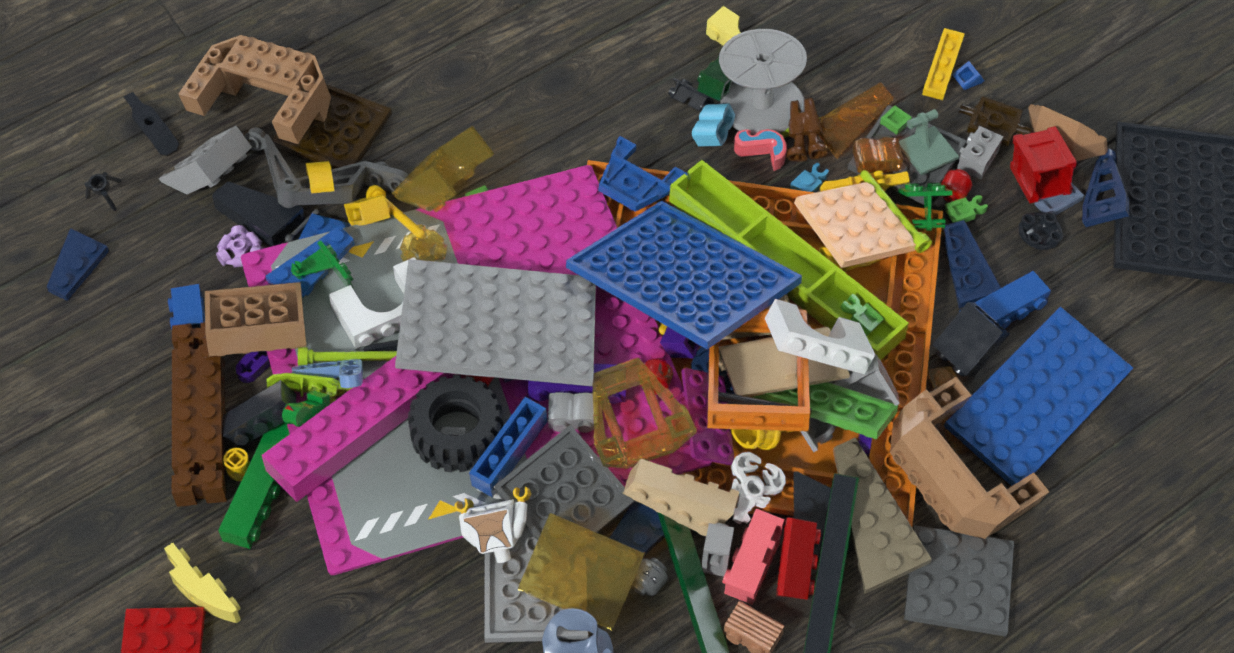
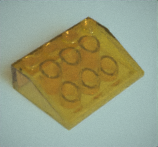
M550 513L518 590L562 609L573 608L586 611L595 618L597 624L613 630L645 553Z

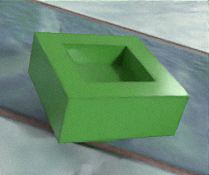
M893 106L881 117L880 124L898 135L907 126V121L911 120L912 117L897 106Z

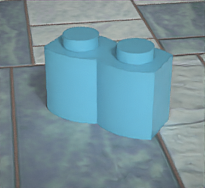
M708 104L704 106L699 114V121L692 129V137L698 146H722L725 143L728 130L732 127L735 119V113L731 105Z

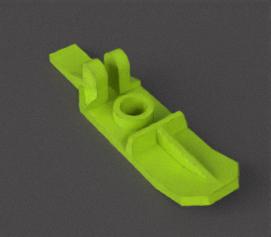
M282 373L274 374L267 378V388L281 380L291 390L300 392V396H303L304 392L309 393L312 391L330 395V404L337 400V396H342L352 389L340 387V381L327 377Z

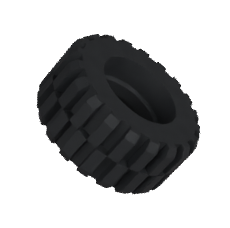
M453 375V378L449 379L445 376L439 378V381L436 383L431 381L426 384V390L420 389L416 394L417 399L412 400L410 411L408 412L410 437L415 452L420 454V459L425 463L430 461L431 467L437 470L442 467L445 472L451 473L456 469H459L460 473L467 472L466 468H473L504 426L502 406L500 400L496 398V393L490 388L487 390V384L478 381L477 383L475 378L469 376L466 379L461 378V375ZM451 412H465L473 415L479 421L474 429L459 436L445 435L434 428L438 419Z

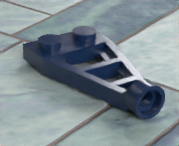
M1108 149L1105 155L1098 156L1083 202L1082 222L1085 227L1129 216V198L1116 164V153L1111 149ZM1112 173L1113 179L1099 183L1102 175ZM1114 189L1115 197L1096 202L1099 192Z

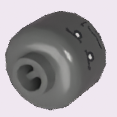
M655 558L642 559L630 574V579L633 583L632 589L641 596L645 594L650 596L656 595L668 580L667 568Z

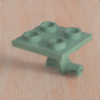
M935 109L927 113H919L916 118L908 120L907 126L909 129L916 127L915 134L897 142L899 148L920 175H924L959 159L958 154L935 126L928 128V121L938 118V112Z

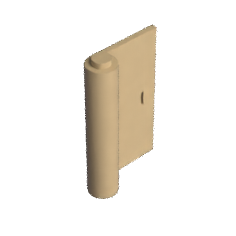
M829 327L813 329L827 337L831 332ZM773 337L719 347V368L721 371L726 370L735 395L753 397L797 388V356L778 351ZM808 359L809 386L850 377L847 369Z

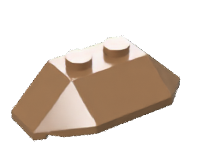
M1031 104L1028 107L1033 133L1056 126L1076 161L1105 155L1108 152L1107 138L1102 135L1099 136L1094 130L1084 124L1044 106Z

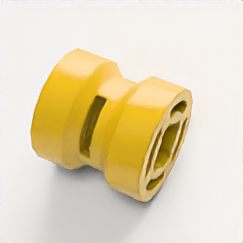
M233 448L225 453L223 458L228 476L232 480L242 481L250 461L245 450Z

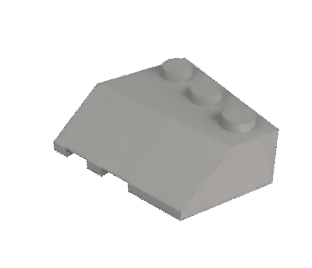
M234 126L211 137L191 153L192 156L179 162L174 166L175 170L162 175L159 180L185 194L194 192L207 185L212 187L221 180L219 176L222 174L226 175L234 169L233 164L235 162L239 163L247 157L246 152L252 146L238 127Z

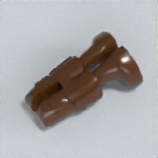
M813 98L804 99L805 112L802 113L798 100L791 101L789 136L795 139L794 147L788 149L786 153L787 159L790 161H807L804 141L806 135L809 138L808 152L811 159L822 158L828 153L827 146L820 143L818 139L822 129Z

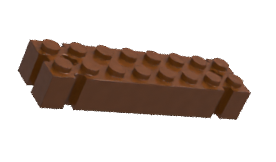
M205 322L201 323V328H192L191 324L172 325V343L174 349H172V469L175 474L172 475V495L177 507L197 505V499H205L207 504L227 502V484L224 478L227 475L223 461L226 453V438L223 436V415L226 414L224 356H209Z

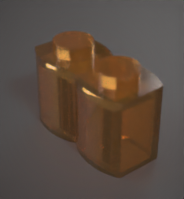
M883 137L878 140L862 138L854 143L853 156L858 173H861L863 170L869 173L901 170L903 157L899 139Z

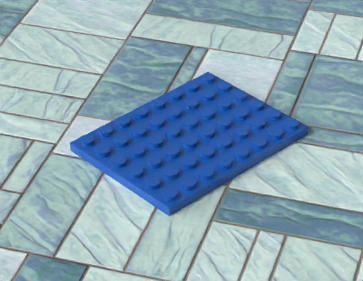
M663 201L658 202L566 260L567 269L705 349L712 347L773 304L775 299H780L802 283V275Z

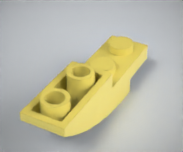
M174 543L164 548L168 559L175 567L169 572L173 583L191 602L198 607H204L206 612L234 623L241 621L238 613L241 609L234 597L228 598L224 592L227 590L219 578L214 580L210 573L203 576L197 566L192 568L188 563L190 558L183 548L178 550Z

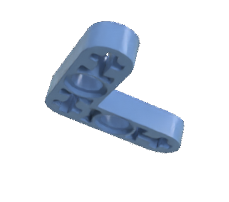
M360 359L298 365L291 368L293 374L339 378L340 387L353 388L363 384V366Z

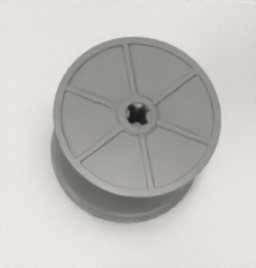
M754 29L742 32L724 44L719 54V64L723 73L734 83L731 84L730 92L720 101V104L731 105L735 113L732 127L739 131L749 129L753 135L765 129L776 130L780 133L789 128L791 101L798 100L801 113L805 112L804 96L800 89L792 83L803 72L807 62L806 51L796 38L778 30Z

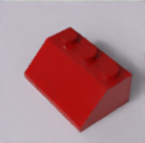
M787 518L785 520L776 596L808 600V595H813L815 580H810L811 569L816 570L818 555L813 554L814 544H819L821 529H816L817 523L794 518Z

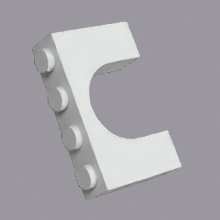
M408 260L393 266L395 281L403 294L405 291ZM351 285L329 294L331 308L355 349L368 346L373 341L384 336H390L395 331L400 330L403 302L394 310L374 312L367 309L360 302Z
M778 299L774 300L765 317L778 351L861 374L866 373L875 357V353L858 322L838 317L827 337L813 330L805 323L797 305Z

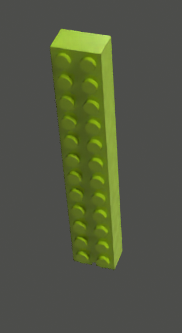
M703 160L688 170L687 175L683 174L670 185L669 202L679 210L802 275V283L787 293L788 298L803 310H807V313L824 327H829L830 331L838 317L848 320L852 318L853 315L842 311L840 306L844 301L852 305L848 298L851 294H854L859 298L862 306L868 303L884 318L882 323L866 336L874 353L877 354L880 360L905 339L909 325L905 319Z

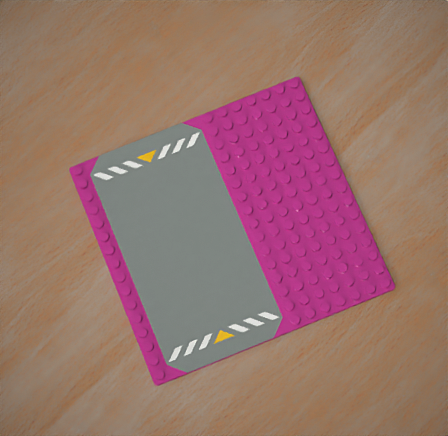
M586 165L404 212L407 217L424 230L425 235L423 238L416 237L394 216L367 225H353L343 228L354 239L355 245L340 260L339 264L344 262L350 270L351 276L354 279L351 281L353 290L367 309L374 312H388L400 306L404 298L402 290L395 281L393 266L413 257L416 260L578 275L566 268V260L617 229V226L603 193L598 191L599 183L592 166ZM329 232L242 254L241 261L248 286L270 285L266 281L267 274ZM329 269L326 277L323 280L320 279L313 286L314 290L308 296L305 295L302 298L306 346L309 350H313V352L364 351V346L355 349L331 308L329 294L346 287L333 269ZM596 285L594 364L627 365L626 402H619L617 404L599 402L598 429L587 433L575 429L576 432L624 487L626 486L630 471L640 459L671 468L672 473L676 475L710 466L712 464L710 461L692 458L690 443L684 447L675 446L670 402L680 395L684 389L670 355L660 343L662 336L658 331L659 328L655 319ZM399 330L390 336L377 339L371 344L398 340ZM298 348L267 351L273 375L292 373L291 368L298 366ZM662 358L673 368V376L667 391L658 395H651L643 390L639 383V377L647 360ZM314 361L313 364L332 361ZM362 361L363 380L388 361ZM495 377L487 387V390L489 388L496 393V398L500 400L503 412V425H505L525 397L529 398L528 380L514 379L504 383L503 378ZM294 391L297 403L307 400V393L304 392L303 396H300V392ZM530 399L546 408L548 420L549 400L537 401ZM451 412L438 419L434 428L441 433V427H465L466 433L476 427L479 421L473 415L465 412ZM408 418L307 494L330 575H337L464 538L461 534L459 521L461 512H458L454 507L457 501L462 502L464 508L465 498L471 499L474 507L503 502V500L497 493L492 498L472 486L469 475L472 467L466 468L467 472L459 473V469H456L451 473L445 472L442 467L437 470L431 467L430 461L425 463L420 459V454H417L413 448ZM547 422L513 470L560 432L550 429ZM287 424L290 434L299 428L294 424Z

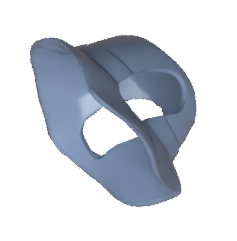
M572 608L559 611L549 621L542 637L544 653H613V645L608 633L598 628L597 621L590 613L581 609ZM562 626L567 630L590 631L593 635L581 641L568 643L558 639L557 629Z

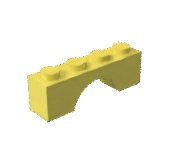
M723 6L707 20L706 35L724 46L728 40L741 33L739 31L740 17Z

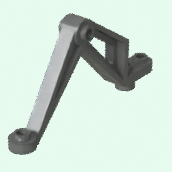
M255 127L251 128L244 136L252 146L251 150H265L278 203L286 208H293L297 205L350 203L354 201L364 185H378L383 190L394 193H403L410 185V178L406 172L391 168L384 162L372 163L363 161L331 170L334 191L311 193L309 177L295 178L268 134L262 129Z

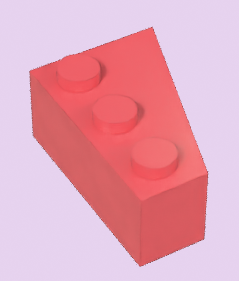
M759 509L755 510L749 527H746L743 533L740 549L737 548L733 555L732 562L734 564L732 569H727L722 581V583L726 584L724 594L753 605L780 544L784 519Z

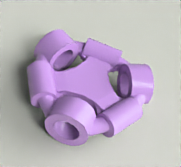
M237 225L231 228V232L228 235L222 237L217 245L219 250L216 256L223 266L228 264L233 265V267H242L241 255L245 254L249 248H251L250 252L263 249L261 247L262 241L254 232H249L244 226ZM229 249L233 252L235 257L231 259L226 250Z

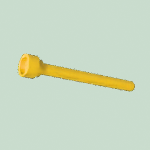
M372 185L366 191V198L384 195L385 199H387L385 191L378 185ZM388 200L390 204L389 213L416 237L423 238L425 235L424 230Z

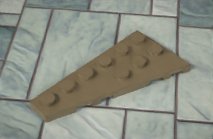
M853 438L835 446L833 454L838 474L859 478L850 531L854 549H856L864 594L931 563L932 558L857 439Z

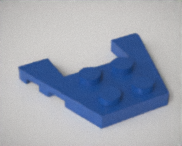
M619 136L609 164L606 166L599 183L598 191L636 212L669 195L670 185L683 174L687 175L686 172L674 167L663 180H660L628 162V158L636 151V144Z

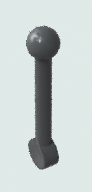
M316 208L312 213L318 214L320 211ZM311 214L291 234L285 236L287 243L293 241L294 236L306 226Z

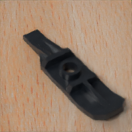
M134 92L123 96L132 109L133 120L151 141L158 153L169 156L176 152L179 142L151 106L143 104Z

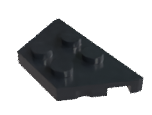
M794 471V519L817 523L816 529H821L819 544H814L813 554H817V559H819L831 488L798 471Z

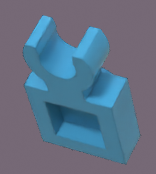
M816 163L813 165L811 173L804 170L791 182L790 188L816 193L821 187L822 181L827 179L829 170L826 169L822 173L818 172L820 164Z

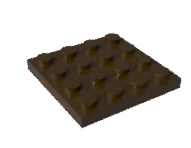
M326 84L331 99L325 121L314 119L298 144L279 139L277 134L272 141L277 149L313 163L329 161L332 170L359 163L392 115V110L381 104Z

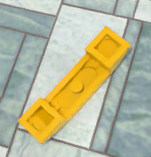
M330 162L306 163L311 193L334 191Z

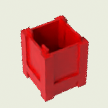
M1056 126L1035 133L1013 136L1014 153L1013 161L1010 162V169L1029 203L1062 194L1063 196L1072 194L1073 187L1071 182L1073 169L1076 168V160Z

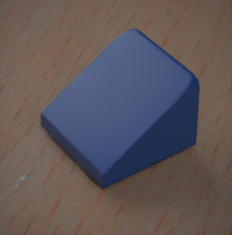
M970 61L952 74L964 90L984 82V79Z

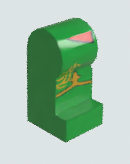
M312 391L307 393V400L297 404H287L282 412L283 421L287 424H294L297 427L302 426L330 405V395Z

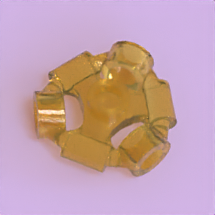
M418 224L425 232L423 238L416 237L412 232L404 236L400 246L402 251L400 257L403 262L413 257L416 260L423 261L445 259L447 245L443 242L444 238L434 229L428 230L424 225ZM436 245L434 255H431L430 251ZM411 250L417 253V255L419 256L418 259Z

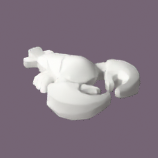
M751 452L739 454L731 465L732 474L737 477V479L733 480L732 489L739 491L737 508H735L732 516L733 521L739 524L742 522L747 524L751 520L747 513L754 506L759 508L766 507L771 498L763 497V495L774 496L782 492L786 484L783 471L770 463H767L765 467L771 472L772 476L768 474L767 470H763L765 486L758 476H747L745 473L753 472L759 467L758 465H751L750 462L761 463V459Z

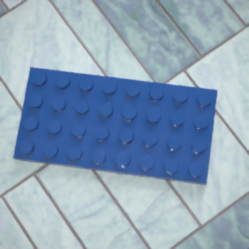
M1059 307L969 398L966 404L945 422L944 427L1006 482L1013 486L1033 472L1035 473L1131 372L1133 367L1062 307Z

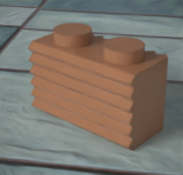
M739 601L724 625L723 634L733 644L738 645L741 643L743 646H746L751 653H772L783 635L785 626Z

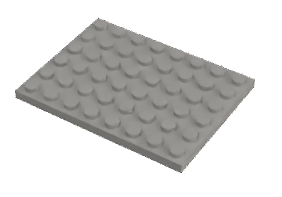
M408 259L395 368L592 386L596 285L580 275Z

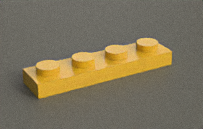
M944 28L922 95L940 100L944 99L965 33Z

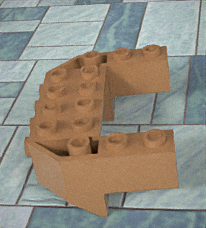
M243 35L212 45L178 94L186 111L203 116L207 114L221 92L236 96L244 83L287 95L288 98L272 120V124L279 139L296 144L300 142L314 119L325 121L331 99L314 55Z
M955 377L930 393L926 389L903 407L893 422L890 453L895 463L901 466L908 475L909 481L923 494L924 500L937 512L943 524L947 525L953 532L986 539L1038 505L1049 491L1034 472L1009 489H1006L1001 483L989 492L985 491L935 428L936 424L963 407L972 396L959 379Z

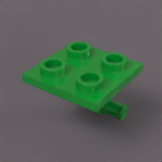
M916 183L905 184V188H899V193L907 197L924 196L925 219L912 220V223L915 224L913 226L916 229L931 231L932 228H945V224H937L945 223V219L931 218V196L952 195V190L947 189L946 185H941V183H927V187L919 186Z
M321 240L317 243L319 250L301 263L294 261L295 264L292 263L291 272L297 279L301 280L306 275L333 269L346 287L351 285L353 288L351 281L354 279L351 276L350 270L344 262L339 264L340 261L330 244L325 246Z

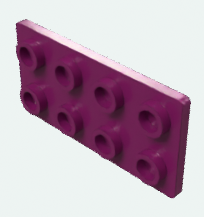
M684 368L682 370L684 391L670 402L675 446L684 447L690 443L692 458L732 465L735 458L731 430L707 428L709 373ZM719 375L718 392L726 393L724 377Z

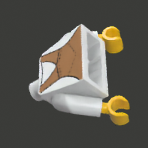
M518 487L513 490V495L517 499L516 503L512 499L474 507L473 501L465 498L464 508L460 501H457L454 505L455 509L461 512L459 521L462 536L474 547H477L480 553L494 552L497 563H503L511 559L509 548L514 547L517 540L522 536L527 517V504L525 501L531 497V491L527 487H525V494L522 497L519 496L520 489Z

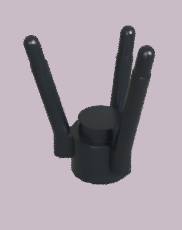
M107 172L92 175L89 181L84 184L86 187L85 198H90L92 190L97 195H103L112 210L116 211L117 208L107 193L110 188L108 180L120 183L121 179L110 176Z

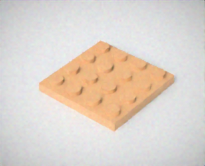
M868 182L798 196L794 202L841 268L915 251L916 244L913 242L914 239L890 210L886 202L874 191V186Z

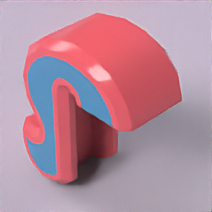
M745 129L736 133L734 152L740 157L770 154L773 171L781 169L785 163L787 144L783 135L776 130L765 129L760 130L755 135H751V130Z

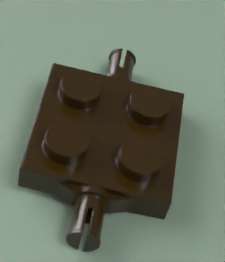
M982 96L979 104L974 108L961 104L959 113L971 116L967 129L968 133H975L978 127L981 126L1003 136L1001 144L1007 147L1016 133L1026 135L1032 131V128L1020 125L1023 110Z

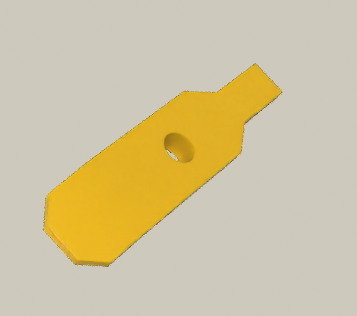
M883 171L870 173L884 191L891 186L910 183L908 171L896 174H883ZM861 176L848 177L841 180L825 181L819 189L822 192L860 184L865 181Z

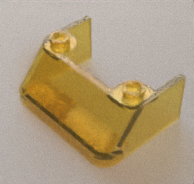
M471 126L430 153L391 193L399 201L429 212L432 210L437 212L446 205V201L457 194L453 186L460 179L463 178L466 181L475 174V167L493 156L494 152L475 128Z

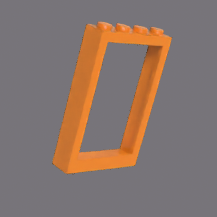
M764 309L733 332L771 333L765 320L769 309ZM799 310L807 324V310ZM719 342L709 348L707 428L809 431L810 398L807 358L797 356L798 406L718 404Z

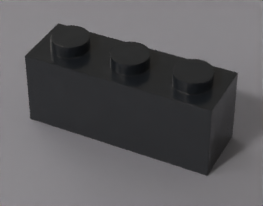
M281 380L223 415V436L238 448L245 446L284 422L282 418L283 409L289 403L297 404L296 393Z

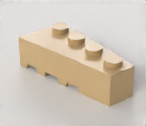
M640 459L629 473L623 494L675 520L677 523L687 526L700 535L706 536L709 523L725 524L734 514L739 491L730 489V492L718 489L719 484L709 481L708 485L694 481V476L686 473L685 475H676L672 473L671 468Z

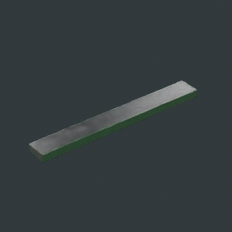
M836 473L833 476L803 653H830L859 482L857 477Z

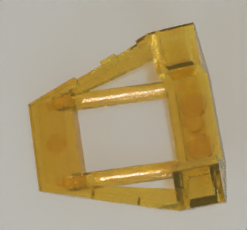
M639 358L593 373L594 445L604 467L629 469L634 467L640 459L651 461L675 452L697 433L688 409L673 397L670 390L666 389L657 380V377ZM641 384L658 430L624 441L608 396ZM654 390L673 415L664 418ZM602 410L612 434V437L607 439L605 436Z

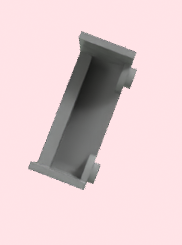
M875 354L865 374L848 370L849 378L828 382L893 403L895 406L900 404L898 393L877 354ZM811 417L809 419V431L800 432L812 451L815 452L818 450L819 442L820 444L826 443L833 437L832 433L837 426Z

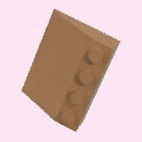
M301 282L205 291V333L209 356L307 347Z

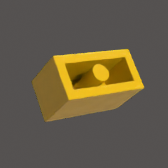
M384 195L367 197L344 204L351 226L367 225L390 218V204Z

